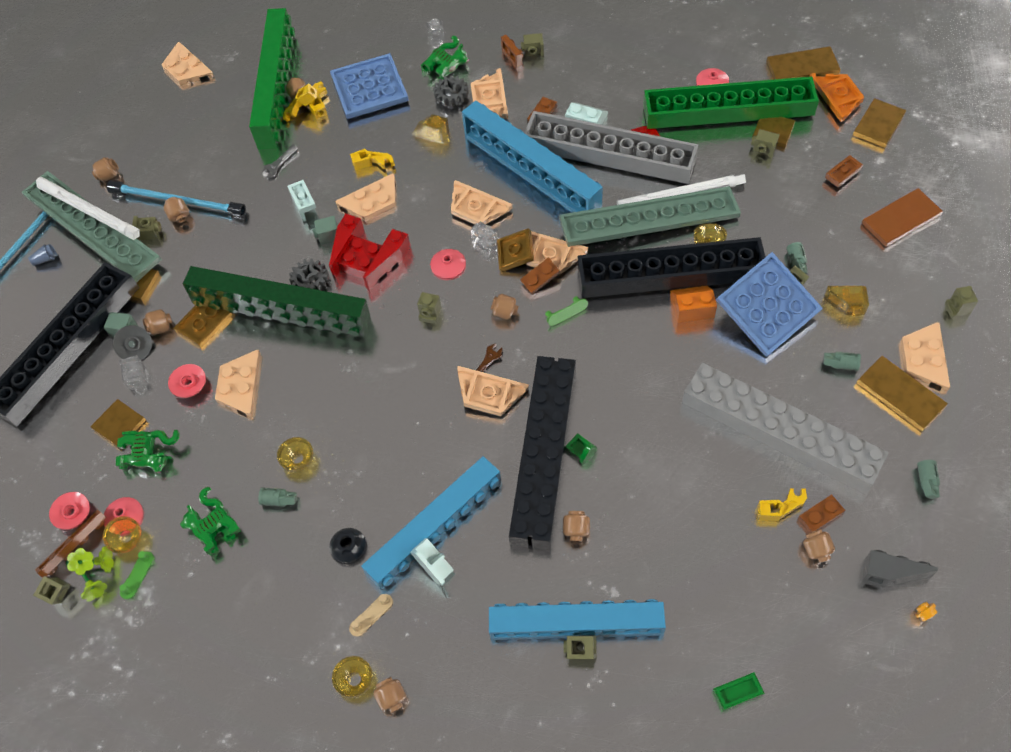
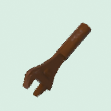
M496 344L488 346L485 358L476 371L484 372L493 361L500 359L503 348L501 347L496 352L493 350Z

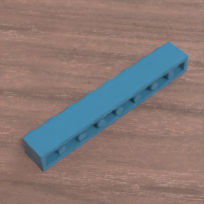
M484 456L481 457L361 565L364 573L380 590L383 587H388L394 581L395 576L409 568L410 563L415 559L410 552L421 541L427 538L432 544H435L441 538L442 533L453 528L461 516L467 515L476 502H481L490 489H495L500 484V471Z
M649 599L641 603H636L635 600H626L623 603H615L608 600L603 601L602 604L583 601L580 604L560 602L558 605H550L549 603L541 602L536 606L518 603L515 606L495 604L494 607H489L490 639L567 637L568 635L664 634L666 629L664 602H658L656 599Z

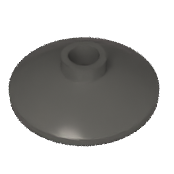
M136 325L121 328L113 338L115 353L122 360L128 362H137L144 359L152 347L151 337L148 332ZM129 341H134L136 346L130 347L128 345Z

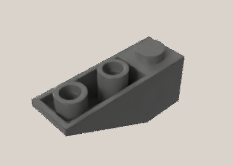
M871 550L866 557L862 581L886 587L931 578L938 571V567L931 566L930 563L924 561H912L905 556H892L882 550Z

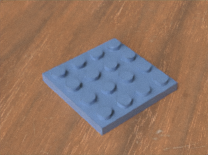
M390 53L330 70L347 119L409 101Z
M773 252L716 299L765 357L769 356L823 309Z

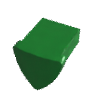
M577 433L565 446V450L579 460L581 465H584L595 454L597 446Z

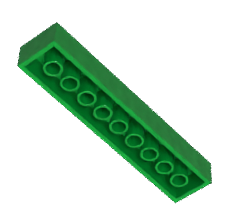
M286 8L267 9L249 124L258 149H277L278 142L281 140V118L284 114L283 105L286 104L285 93H287L285 87L286 82L289 80V60L292 58V38L295 36V29L291 26V16L288 15Z
M811 76L644 90L643 106L647 129L754 121L764 118L815 116L819 100L813 77Z

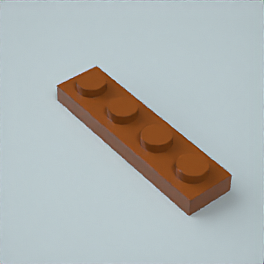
M97 509L35 569L37 574L42 578L53 575L58 569L57 565L62 560L66 561L67 556L70 553H74L73 550L78 545H83L89 539L88 535L93 530L96 531L102 527L106 516Z

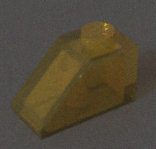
M432 114L418 123L413 135L443 144L449 134L448 119Z
M828 286L824 295V300L845 315H865L869 306L866 286Z

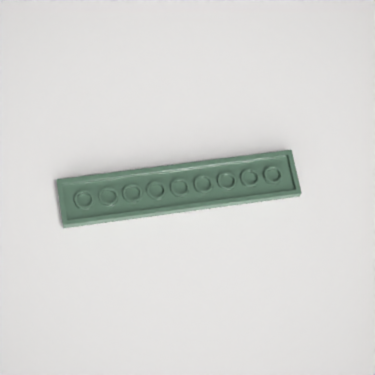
M47 171L40 176L85 200ZM36 181L21 192L24 197L111 265L130 274L136 283L162 260L158 254L137 238L132 240L110 226L37 188Z
M730 186L561 214L559 220L567 246L570 247L739 218L741 211Z

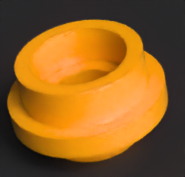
M927 601L920 604L916 608L918 612L915 613V616L917 618L920 617L922 621L930 619L937 613L936 605L934 603L929 604Z

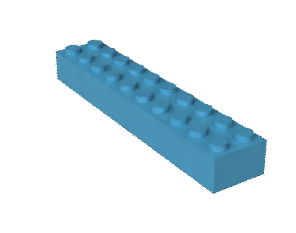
M474 101L462 111L465 136L574 212L602 208L603 187L600 183L595 182L585 173L577 170L559 155L552 153L546 146H542L534 138H530L521 129L514 127L509 121H505L497 113L489 110L484 104Z

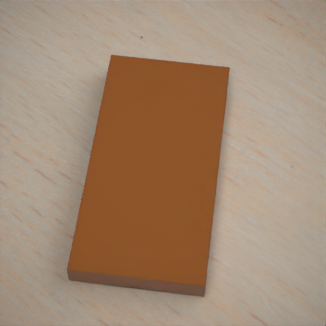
M917 188L864 218L862 224L887 247L941 216L943 211Z

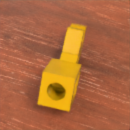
M322 81L313 85L317 89V97L308 104L316 120L327 115L325 105L321 100L327 94L326 87H324Z
M311 84L300 88L294 100L285 109L283 119L289 122L291 116L295 118L302 105L307 106L316 99L317 89Z
M362 149L350 154L355 171L370 167L372 163L378 164L382 169H386L385 163H390L391 167L395 166L392 155L388 153Z
M790 488L787 499L784 502L780 500H759L757 505L759 521L779 522L786 515L802 507L807 499L806 488H801L800 496H796L794 488ZM771 508H777L779 512L771 513Z

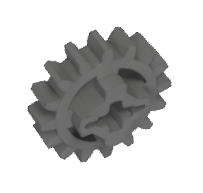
M450 75V78L444 76V80L438 79L439 83H435L433 88L435 99L438 100V103L443 102L444 106L447 103L449 106H452V103L458 105L459 101L463 103V98H467V94H469L467 82H464V78L459 80V76L455 78Z
M304 259L303 264L298 262V267H292L293 272L289 273V281L291 285L321 290L320 287H326L325 282L329 281V273L325 264H321L319 260L314 263L313 259H310L309 262Z

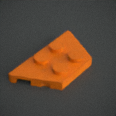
M816 73L810 74V77H813L815 88L840 122H843L863 102V94L848 74H826L825 77L816 76Z

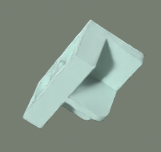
M301 180L287 187L302 221L305 222L304 213L315 209L316 205L304 180Z
M427 538L410 552L436 584L443 586L446 583L444 579L454 570L444 559L445 555L439 553Z

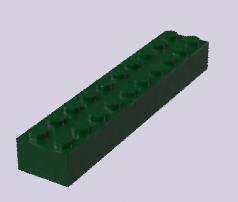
M190 266L182 283L192 303L199 307L207 306L215 310L222 309L231 313H242L250 317L258 316L266 320H279L282 323L289 322L302 327L310 326L318 330L325 329L334 333H346L354 337H365L371 321L367 301L364 298Z

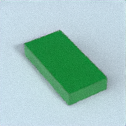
M755 672L713 688L722 711L765 694Z

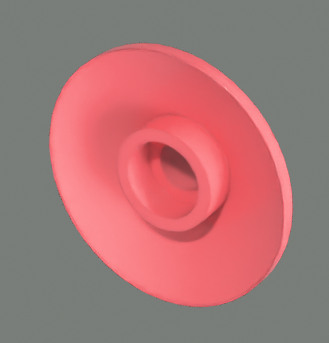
M716 68L702 70L696 78L697 86L729 83L728 75Z
M444 249L432 257L430 266L432 272L437 277L452 279L464 271L466 260L461 252L455 249Z
M194 364L182 365L171 373L168 380L169 390L173 395L180 398L192 397L203 389L206 382L205 372L201 367Z
M68 492L59 496L50 507L49 519L51 523L61 530H70L78 527L89 514V501L79 492Z
M122 497L113 501L104 512L106 516L104 527L114 535H125L134 531L143 518L141 504L131 497Z

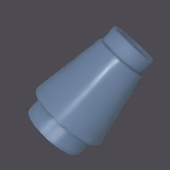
M44 244L28 259L33 266L54 260L57 252L51 244Z

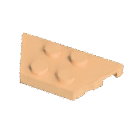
M180 42L174 46L161 64L163 69L180 85L199 81V77L208 75L209 78H212L214 76L213 72Z
M499 68L495 74L491 76L487 74L471 83L473 102L478 101L492 112L497 113L501 118L508 119L501 68Z
M392 173L336 200V206L347 209L348 213L356 215L364 221L396 207L395 175Z
M454 181L451 203L452 215L482 227L512 210L511 203L459 181Z
M531 231L534 261L528 262L526 265L537 267L549 257L560 270L559 275H561L578 261V255H586L588 253V247L582 245L568 247L564 240Z
M936 322L903 336L901 348L905 372L913 378H919L928 384L931 382L942 386V390L948 391L950 382L940 323Z
M259 350L252 351L221 365L215 400L224 406L227 405L235 411L239 410L249 417L253 416L261 354Z
M461 366L457 367L464 407L502 416L529 389V385Z

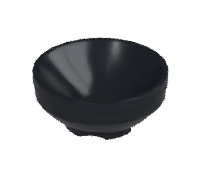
M344 528L335 533L331 538L330 553L339 564L352 565L359 562L366 554L367 541L359 530ZM343 538H351L352 543L349 547H341L340 543Z

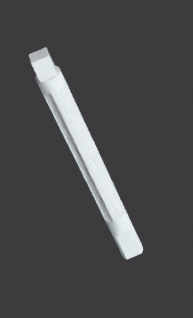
M745 174L725 176L617 200V205L727 186L732 188L746 183Z
M43 177L37 178V188L77 208L132 240L140 236L138 228L116 218Z

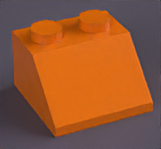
M700 286L671 290L678 323L715 318L717 303L714 292L710 287Z

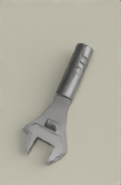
M293 144L276 161L265 165L262 174L264 175L269 171L270 174L267 176V179L275 177L280 165L298 149L297 146Z

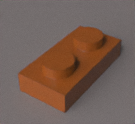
M507 35L501 36L502 50L517 68L522 66V58L524 56L521 49H518L514 41Z
M542 97L533 111L553 114L557 108V102ZM533 111L531 112V114H530L529 117L527 118V123L529 122L530 117H531Z
M849 155L827 172L825 178L839 188L862 169L863 164Z
M548 257L520 280L533 295L557 276L560 270Z
M831 494L801 514L798 520L810 533L823 528L844 514L846 510Z

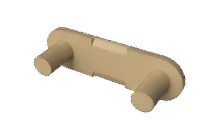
M381 594L350 624V633L358 637L366 632L392 606V597L388 594Z

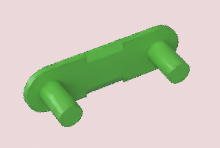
M575 296L573 298L574 303L555 313L547 311L545 315L548 318V324L555 326L585 310L588 306V301Z
M140 551L138 553L139 558L125 583L119 587L120 596L123 599H131L136 594L154 561V555L151 552Z

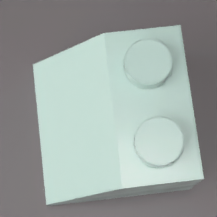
M571 102L565 117L602 125L608 111Z

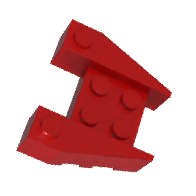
M345 213L337 226L329 267L333 278H336L339 272L342 271L364 279L367 290H370L379 282L378 279L385 273L388 274L396 263L399 264L405 258L411 247L409 236L407 233L392 229L383 245L362 239L364 227L361 218Z

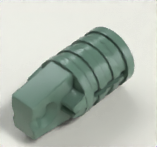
M801 242L789 244L786 249L791 267L795 265L807 274V258L803 244Z
M848 352L824 353L823 363L836 369L859 371L861 354Z
M935 460L918 462L920 484L922 490H924L925 497L930 499L939 498L940 478L937 462Z
M261 487L258 497L259 505L277 507L294 505L297 501V493L286 491V489Z

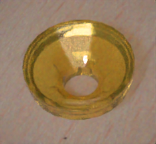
M703 224L694 231V241L696 244L726 241L727 231L718 224Z
M293 437L284 441L277 451L279 464L289 472H299L306 469L311 464L314 456L310 442L300 437ZM296 455H302L303 460L300 463H293V458Z
M120 516L111 520L103 532L105 546L110 551L118 554H126L135 550L142 539V529L139 523L126 516ZM124 531H129L131 539L126 543L121 542L120 535Z
M358 656L342 659L335 666L332 673L334 688L339 694L348 698L363 695L370 688L373 679L370 665L366 660ZM353 674L361 676V681L356 686L349 684V678Z

